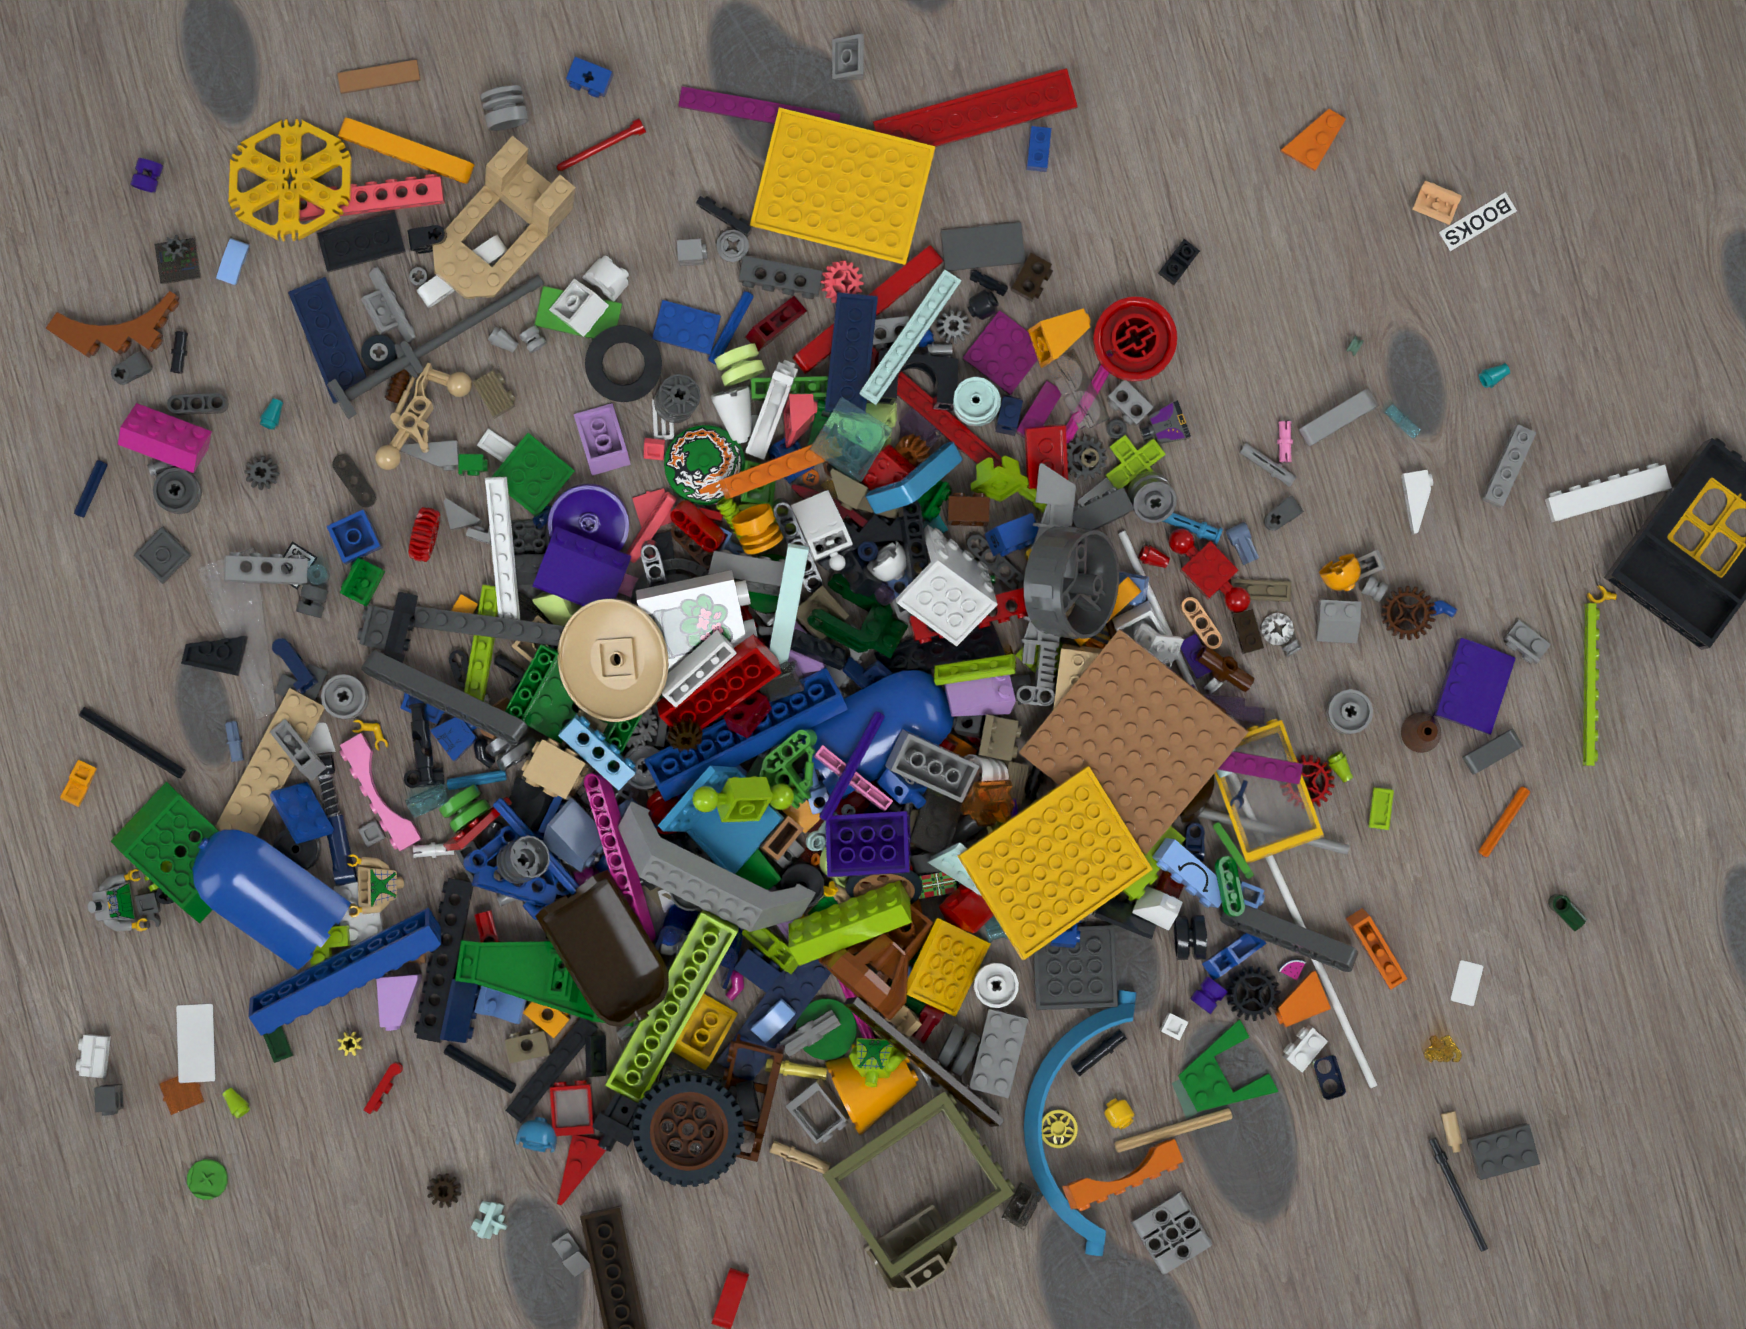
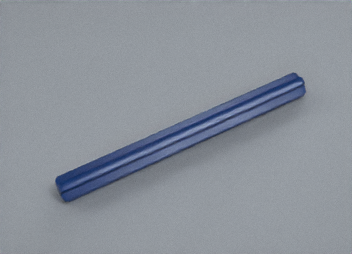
M499 798L493 804L494 808L520 837H536L503 798ZM549 851L550 861L548 869L572 895L577 892L575 889L580 885Z

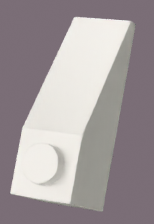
M1428 470L1401 475L1411 535L1419 532L1431 486H1433V478L1431 474H1428Z

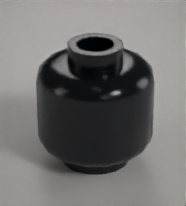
M982 290L969 299L970 306L967 308L973 318L977 317L980 320H984L997 312L999 303L992 292Z

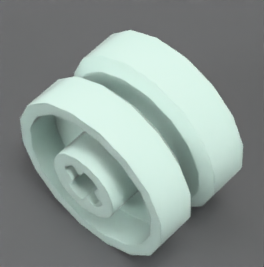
M967 378L956 388L953 407L956 416L963 423L970 426L985 425L992 420L997 412V390L985 378ZM973 399H976V401H980V402L977 403V404H975V403L972 402V400H973Z

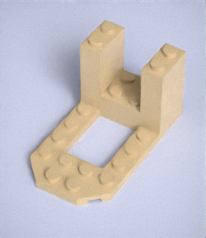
M514 136L506 142L486 165L484 187L445 229L447 232L446 241L432 246L435 274L465 299L495 297L573 209L576 187L561 175L552 184L527 164L528 148ZM501 200L529 223L530 226L498 262L491 267L463 244V241Z

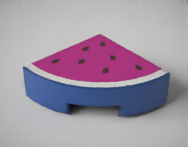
M1291 960L1283 964L1278 971L1297 980L1306 962Z

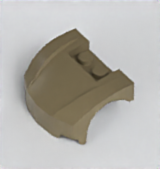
M931 1202L915 1212V1215L875 1239L891 1262L945 1225V1222ZM954 1237L893 1279L868 1243L864 1245V1249L879 1270L888 1289L895 1292H911L934 1282L948 1270L957 1255V1242Z

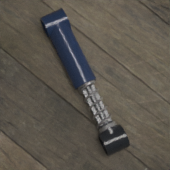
M331 753L319 755L318 757L327 767L316 777L320 781L319 787L322 789L320 795L324 799L322 801L325 804L324 811L334 829L332 834L327 835L333 863L334 880L336 886L356 883L357 873L355 866L352 867L347 864L354 863L352 857L348 856L351 854L344 816L339 814L340 810L337 807L339 803L336 802L337 795L334 792L335 786H333L332 782L334 780L333 773H335L333 757Z

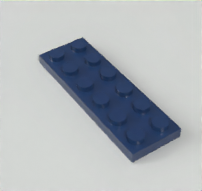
M323 277L289 291L288 294L333 404H337L338 402L327 386L329 382L336 379L344 391L367 376L327 278Z
M837 292L825 412L866 415L867 399L859 393L870 377L878 296Z

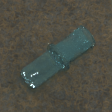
M1394 404L1384 412L1397 424V428L1400 427L1412 439L1420 433V429L1407 418L1408 415L1405 416Z

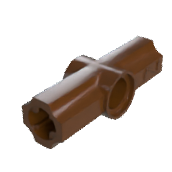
M1205 645L1197 653L1195 660L1210 669L1214 678L1218 681L1224 682L1226 680L1244 692H1247L1254 683V677L1240 669L1233 657H1222Z

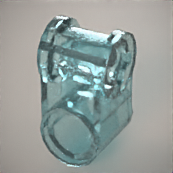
M995 917L990 918L985 923L989 943L996 939H1008Z

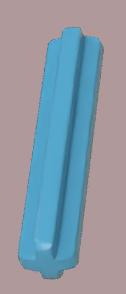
M505 770L451 778L447 780V787L449 790L470 787L473 784L482 785L506 781L507 774Z

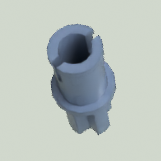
M236 721L227 722L225 724L228 738L226 744H229L231 762L244 760L241 747L243 740H240L238 724Z

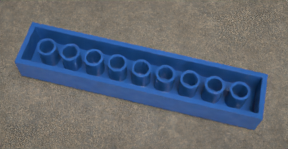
M827 668L767 697L772 709L748 738L729 730L723 719L702 730V742L697 744L696 750L691 748L689 753L686 750L680 753L678 748L673 749L670 746L644 759L664 801L666 802L689 790L709 766L735 767L784 742L798 730L810 729L848 710L842 694Z
M428 907L251 997L248 1017L261 1036L266 1033L270 1034L277 1027L283 1024H290L295 1018L301 1015H308L313 1009L319 1006H326L331 1000L343 997L355 988L363 987L368 981L374 978L379 979L386 972L392 969L397 970L404 963L410 960L414 961L428 951L436 950L441 945V926Z

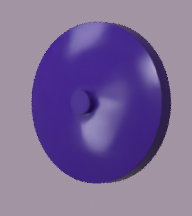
M580 484L564 491L555 500L548 518L550 538L555 527H559L617 551H620L624 546L630 526L628 511L623 501L610 489L596 484Z

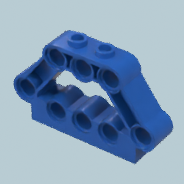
M511 826L500 829L491 841L479 850L472 851L464 858L463 864L465 869L474 873L472 886L541 907L555 902V898L558 899L570 893L548 868L543 873L547 884L544 879L537 877L525 883H520L518 887L505 880L501 874L500 881L494 878V871L499 873L497 866H488L487 862L495 857L504 845L509 843L505 841L503 834L507 833L510 836V842L521 838ZM533 831L535 836L543 841L544 834L539 831ZM551 852V854H552V855L559 861V863L561 864L560 859L558 858V856ZM473 857H477L479 859V866H476L473 863ZM557 882L563 886L562 892L557 889ZM532 883L538 886V892L533 891Z

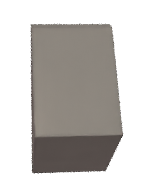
M447 498L444 500L449 526L452 531L481 524L482 520Z
M1378 550L1357 558L1361 567L1359 580L1385 569Z

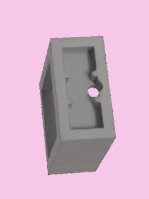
M821 1078L786 1105V1108L816 1144L821 1140L823 1143L833 1136L831 1132L836 1128L839 1131L848 1124L846 1120L850 1117L845 1107ZM818 1090L840 1116L838 1120L823 1132L819 1131L799 1106Z

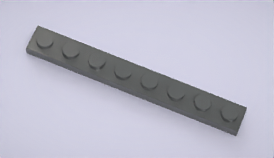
M417 606L414 614L415 627L551 646L559 645V640L565 627Z

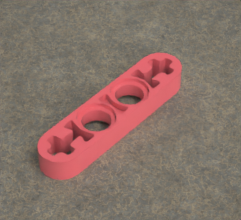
M666 492L628 548L626 554L631 556L630 561L632 563L639 559L642 544L653 538L674 506L677 497L671 493Z

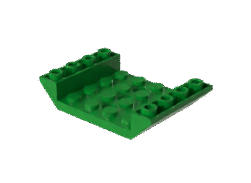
M541 644L505 712L519 718L531 728L562 744L563 739L558 735L564 728L563 722L565 719H572L578 712L573 709L574 701L568 695L560 677L558 650ZM642 715L620 722L605 721L608 724L603 732L606 737L604 740L610 745L612 743L616 745L621 751L620 754H622ZM595 747L594 749L596 755H603L605 753L602 747ZM610 761L608 763L610 768L613 769L617 761Z
M166 781L110 842L199 924L212 912V909L201 899L194 885L192 869L200 850L198 846L205 837L208 839L214 833L219 832V830ZM198 831L201 837L198 842L190 840L191 832ZM184 846L187 851L186 855L181 858L177 857L175 853L176 848ZM164 861L172 863V870L170 872L162 871L161 865Z

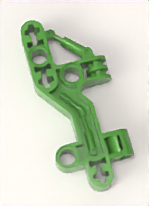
M811 729L798 730L768 754L763 760L759 777L767 778L770 789L776 784H786L784 776L788 775L790 778L788 786L790 788L796 786L793 789L794 801L792 803V806L796 809L800 807V803L803 804L806 799L812 797L809 791L813 786L814 762H812V756L815 753V749L812 746L817 741V735ZM804 735L807 736V738L805 739L806 742L798 743L805 738ZM788 746L793 749L791 756L787 753ZM807 752L808 762L805 765V776L802 781L793 769L792 763Z

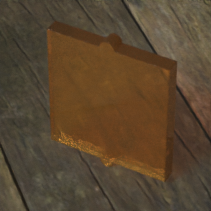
M177 1076L159 1084L164 1096L163 1101H166L171 1115L205 1102L200 1090L201 1085L197 1082L179 1083Z

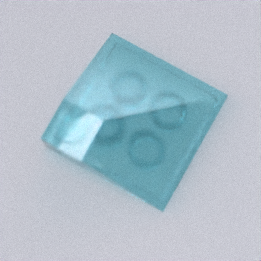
M841 397L810 450L840 472L860 482L864 479L893 429Z

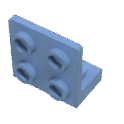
M481 986L474 1012L520 1024L526 1000Z

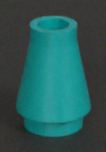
M1506 363L1484 369L1479 374V380L1485 388H1492L1510 374V369Z
M272 398L270 404L260 416L261 421L259 424L265 428L275 430V427L279 425L283 402Z

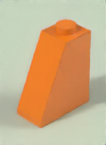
M1310 971L1277 1006L1278 1012L1275 1013L1279 1024L1283 1023L1284 1027H1288L1331 1009L1316 971Z

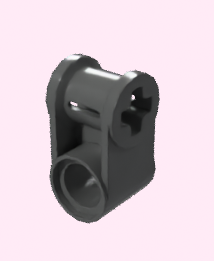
M141 351L115 365L111 370V376L118 384L125 385L146 375L152 368ZM121 370L126 372L123 379L118 377Z
M1291 495L1265 517L1264 524L1267 529L1276 531L1286 523L1294 520L1304 511ZM1272 517H1273V518H1276V517H1277V518L1279 519V520L1277 521V524H1276V523H1273V524H1272V523L1270 522V521L1272 520Z

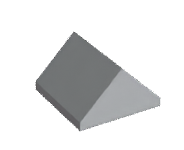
M864 34L832 39V79L864 80Z

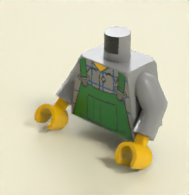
M131 869L125 875L121 873L106 878L99 886V890L93 892V901L88 903V910L90 913H95L96 920L104 922L107 927L114 931H132L135 928L137 931L142 932L147 929L139 926L140 922H147L144 918L132 922L135 920L130 883L126 882V880L139 881L141 877L132 878V873L139 871L137 869Z

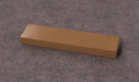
M417 60L337 73L341 94L421 81Z

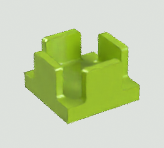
M1005 455L1001 458L1003 467L997 466L994 468L993 459L988 457L976 465L977 480L971 483V491L984 493L986 497L1001 502L1029 485L1028 478L1020 474L1018 460Z

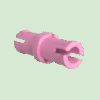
M1279 421V440H1277V444H1279V462H1292L1291 444H1293V439H1291V421Z

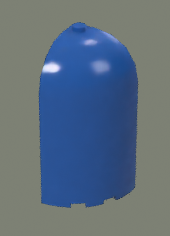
M911 670L889 675L844 699L848 710L810 728L817 735V741L812 746L815 749L812 762H814L815 769H818L822 782L831 795L840 777L816 759L814 755L823 745L847 764L873 714L877 711L882 713L885 718L856 772L868 782L880 778L887 769L885 764L902 729L937 745L941 744L947 737L953 726L954 716H951L946 690L944 691L941 685L936 686L932 675L919 670ZM804 735L805 738L802 740V742H806V741H805V739L807 738L806 735ZM848 785L843 796L855 791V789Z
M222 830L214 833L208 839L205 837L198 846L200 850L192 870L194 885L201 899L216 913L297 970L313 957V952L317 945L320 948L331 936L328 934L329 930L333 925L340 923L351 902L280 851L253 834L240 830Z

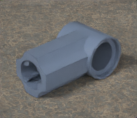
M1245 522L1226 530L1227 537L1231 545L1235 547L1243 565L1259 559Z

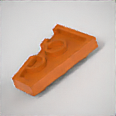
M1328 109L1281 149V152L1309 169L1316 171L1346 118Z

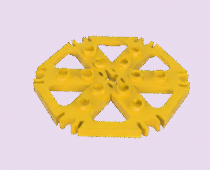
M285 119L284 128H282L283 122L281 120L240 142L241 145H238L237 148L242 154L239 156L232 154L234 161L230 159L228 202L232 210L237 207L240 208L239 211L235 212L236 217L239 221L278 241L280 234L283 242L287 234H291L292 240L296 241V233H298V240H301L340 218L339 215L344 214L339 206L345 205L348 207L349 203L347 200L351 202L352 157L349 151L340 152L346 148L341 139L302 120L300 127L298 119H295V125L292 127L289 126L288 119ZM310 133L327 143L325 149L302 161V136L304 134ZM273 134L280 135V162L258 152L255 149L256 144ZM338 166L342 167V186L339 190H332L314 180ZM242 168L267 180L247 192L241 193L238 191V172ZM290 172H291V175H292V177H293L294 180L291 182V184H290V186H289V184H288V182H287L286 180H289ZM302 198L324 209L325 213L308 224H301L300 199ZM279 199L278 222L275 225H269L253 216L254 212Z

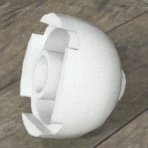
M893 542L878 551L877 559L874 562L869 561L867 565L868 570L877 579L882 581L899 580L905 575L904 570L906 569L904 548L899 542H896V545Z

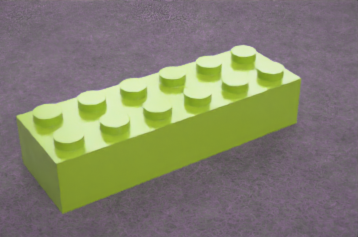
M899 880L879 889L868 891L861 896L850 898L843 903L832 905L825 910L814 912L807 917L796 919L788 924L789 949L800 966L912 923L910 898Z

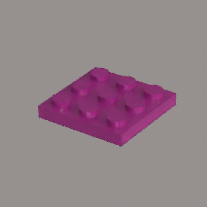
M1000 310L963 357V360L1009 395L1013 393L1038 360L1029 333Z

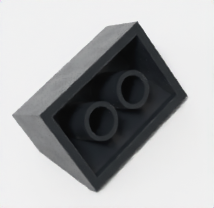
M1116 895L1093 912L1092 916L1148 939L1153 937L1156 924L1132 913L1136 904L1133 901L1126 899L1125 902L1117 900L1118 895Z

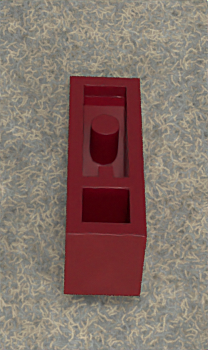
M793 296L753 326L745 338L751 344L755 343L759 352L804 315L807 310Z

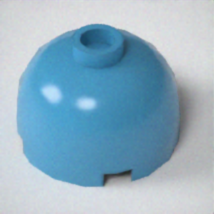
M536 1117L535 1120H529L522 1124L518 1130L515 1142L517 1145L519 1142H522L523 1148L533 1151L545 1152L547 1148L551 1149L550 1152H554L557 1136L552 1125L547 1123V1119Z

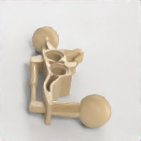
M427 363L426 367L423 368V372L418 374L420 376L416 380L415 396L401 416L400 413L415 380L413 376L411 377L395 412L390 416L398 432L389 445L381 446L376 452L375 461L380 468L392 470L399 465L401 460L399 451L408 437L419 443L423 453L429 451L427 431H429L430 427L425 421L434 408L432 402L426 398L425 389L429 381L447 386L450 394L455 397H463L472 388L471 378L467 374L455 372L449 375L432 369L431 363ZM419 405L426 406L421 411L416 410V407ZM409 421L415 422L412 427L405 426ZM420 429L423 430L422 437L419 433Z

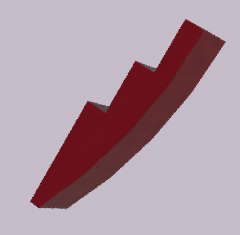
M795 484L791 486V489L804 500L820 493ZM832 498L843 521L848 516L862 529L868 523L866 519L854 510L850 511L841 506V502Z

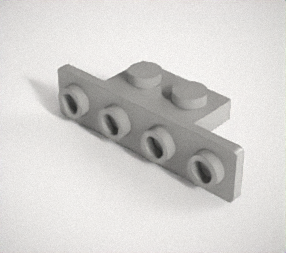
M375 267L369 273V276L377 291L364 296L361 300L379 334L398 328L403 340L409 344L415 338L414 328L406 320L405 312L402 307H399L394 291L386 283L384 273L378 267Z

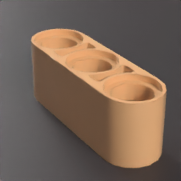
M1193 597L1184 599L1180 604L1181 613L1202 644L1212 650L1218 648L1222 643V636L1198 600ZM1187 601L1194 603L1195 610L1193 612L1185 610L1184 605ZM1198 618H1203L1206 621L1204 629H1199L1196 626ZM1209 635L1217 637L1218 642L1215 646L1208 644L1207 638Z

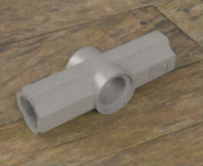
M830 1010L816 1020H811L798 1028L797 1032L780 1041V1044L785 1045V1052L790 1057L804 1047H809L823 1038V1035L841 1024L834 1012Z

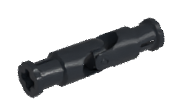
M426 703L409 705L412 714L411 731L416 769H418L420 781L418 786L436 784L432 770L434 761L429 720H426Z

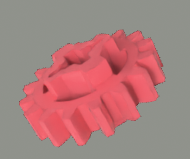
M832 262V266L826 267L828 272L822 273L825 280H821L820 283L825 284V287L821 290L827 291L825 297L832 298V303L837 302V292L849 294L862 293L859 285H864V283L859 281V278L863 275L857 274L859 268L853 267L852 262Z

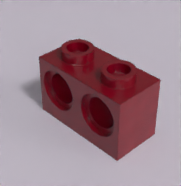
M755 691L728 710L723 718L729 730L748 738L772 707L767 696Z

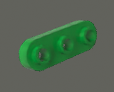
M1223 856L1215 862L1223 910L1226 915L1236 917L1240 916L1245 910L1237 864L1232 857Z

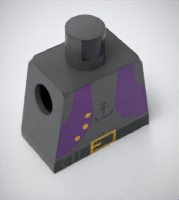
M1178 400L1148 417L1150 425L1140 428L1143 440L1155 437L1158 444L1186 440L1191 437Z

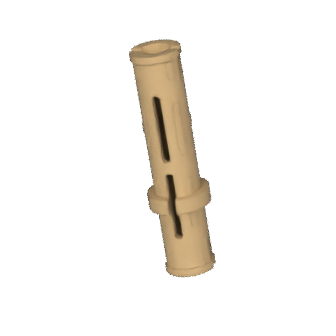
M775 1140L773 1141L770 1153L781 1156L788 1162H796L823 1174L829 1170L830 1162L795 1149L796 1147L794 1146L789 1147Z

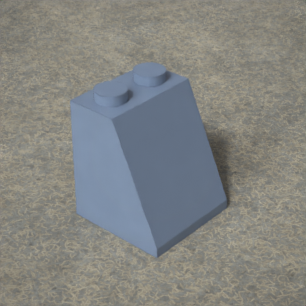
M570 798L548 823L543 842L548 850L582 872L585 867L589 868L593 864L594 856L597 853L601 854L604 850L595 821L574 799Z

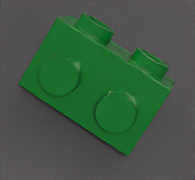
M939 480L917 499L921 506L923 519L931 522L933 518L939 515L942 503L947 501L951 495L952 488L948 482L945 481L943 483Z
M358 557L352 564L347 579L341 585L340 594L367 607L385 571Z

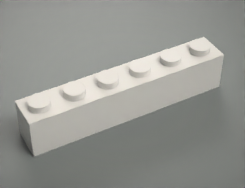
M1658 463L1646 466L1647 470L1641 472L1637 468L1627 471V476L1620 477L1619 474L1609 476L1606 482L1601 483L1599 479L1589 482V486L1585 488L1577 485L1569 488L1570 492L1562 494L1561 490L1550 493V497L1545 499L1551 522L1671 489L1666 466H1659Z

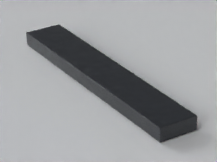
M580 1018L505 1111L522 1123L583 1048L585 1036H592L598 1027L591 1021Z

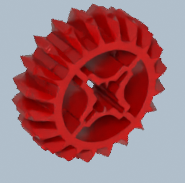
M422 507L418 511L408 550L410 558L420 562H427L430 559L439 530V511L429 507Z
M1301 755V762L1296 758L1298 763L1316 768L1309 775L1302 772V776L1306 779L1312 777L1310 781L1312 787H1306L1307 790L1316 795V797L1311 799L1312 804L1315 802L1320 807L1321 802L1319 800L1327 802L1328 799L1324 795H1332V792L1327 790L1328 787L1334 788L1335 786L1334 784H1329V780H1334V776H1327L1332 769L1324 770L1327 763L1323 762L1319 765L1321 760L1319 757L1315 759V762H1312L1313 755L1308 756V761H1306L1304 755ZM1320 773L1323 778V787L1321 791L1315 783V780ZM1291 783L1281 784L1280 788H1287V791L1283 792L1282 795L1290 794L1287 802L1295 799L1293 806L1297 807L1301 802V809H1305L1302 798L1298 796L1300 794L1298 787L1293 791Z

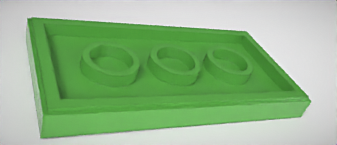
M543 286L535 325L541 328L582 336L549 310L564 291ZM602 299L609 306L584 337L594 339L605 329L618 326L622 303Z

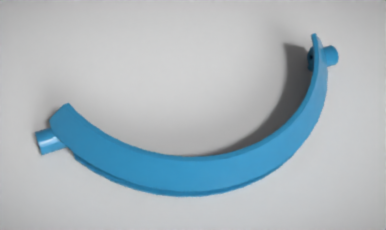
M1118 990V1007H1111L1088 1017L1074 1026L1055 1044L1041 1063L1033 1079L1025 1108V1148L1033 1177L1051 1208L1074 1231L1087 1239L1085 1254L1103 1256L1106 1230L1086 1219L1076 1209H1071L1068 1200L1058 1188L1045 1158L1042 1141V1116L1050 1086L1056 1074L1071 1054L1096 1034L1110 1027L1133 1021L1137 992Z

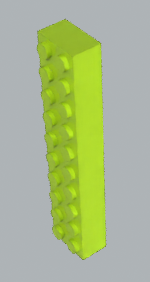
M701 910L668 969L669 988L664 1000L648 1012V1018L638 1023L611 1071L605 1086L637 1103L640 1099L642 1100L644 1093L650 1090L738 933L739 927L721 919L709 911Z

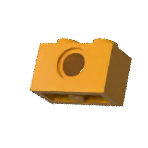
M531 1002L523 1014L550 1036L556 1038L570 1021L569 1014L549 1008L553 1011L554 1015L551 1020H547L543 1017V1011L549 1007Z

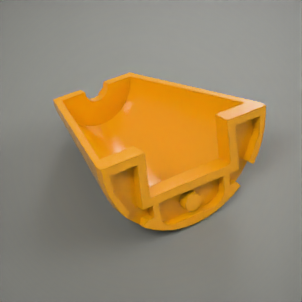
M849 1057L825 1061L838 1094L859 1135L864 1134L917 1086L916 1082L919 1079L914 1069L909 1070L907 1065L910 1062L909 1059L903 1060L891 1072L889 1078H878L876 1087L865 1085L866 1077H862L858 1070L854 1069Z

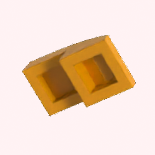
M78 760L60 799L80 807L97 768Z

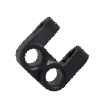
M439 225L407 230L410 250L415 251L416 254L433 252L432 246L444 243L447 238L446 230Z

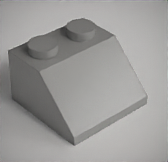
M1319 600L1316 641L1357 643L1361 621V602Z

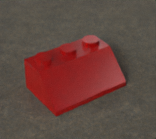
M963 884L939 906L947 923L974 934L994 915L984 898Z

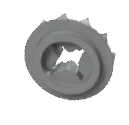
M728 230L719 236L716 247L718 254L727 262H737L747 254L749 243L742 232ZM727 240L732 243L738 242L736 245L738 253L733 249L728 250L729 244Z

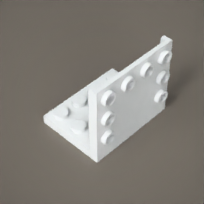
M927 525L924 528V535L931 562L896 598V603L955 646H958L998 605L994 587L991 583L988 567L984 562L976 561L969 551H963L954 540L945 538L939 529H933Z

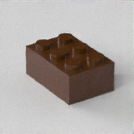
M953 493L952 496L948 497L947 525L987 527L989 523L990 497H985L984 493H973V497H965V493Z

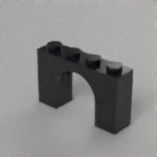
M889 349L878 351L875 357V369ZM912 352L878 402L880 404L893 405L897 399L898 375L907 369H918L926 373L933 383V409L953 411L954 393L958 384V359L950 355L938 357L930 353L919 355Z

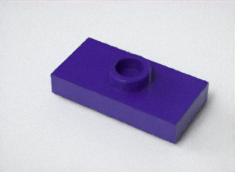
M1194 634L1183 641L1180 649L1196 679L1211 672V670L1195 660L1197 653L1203 646L1197 635Z

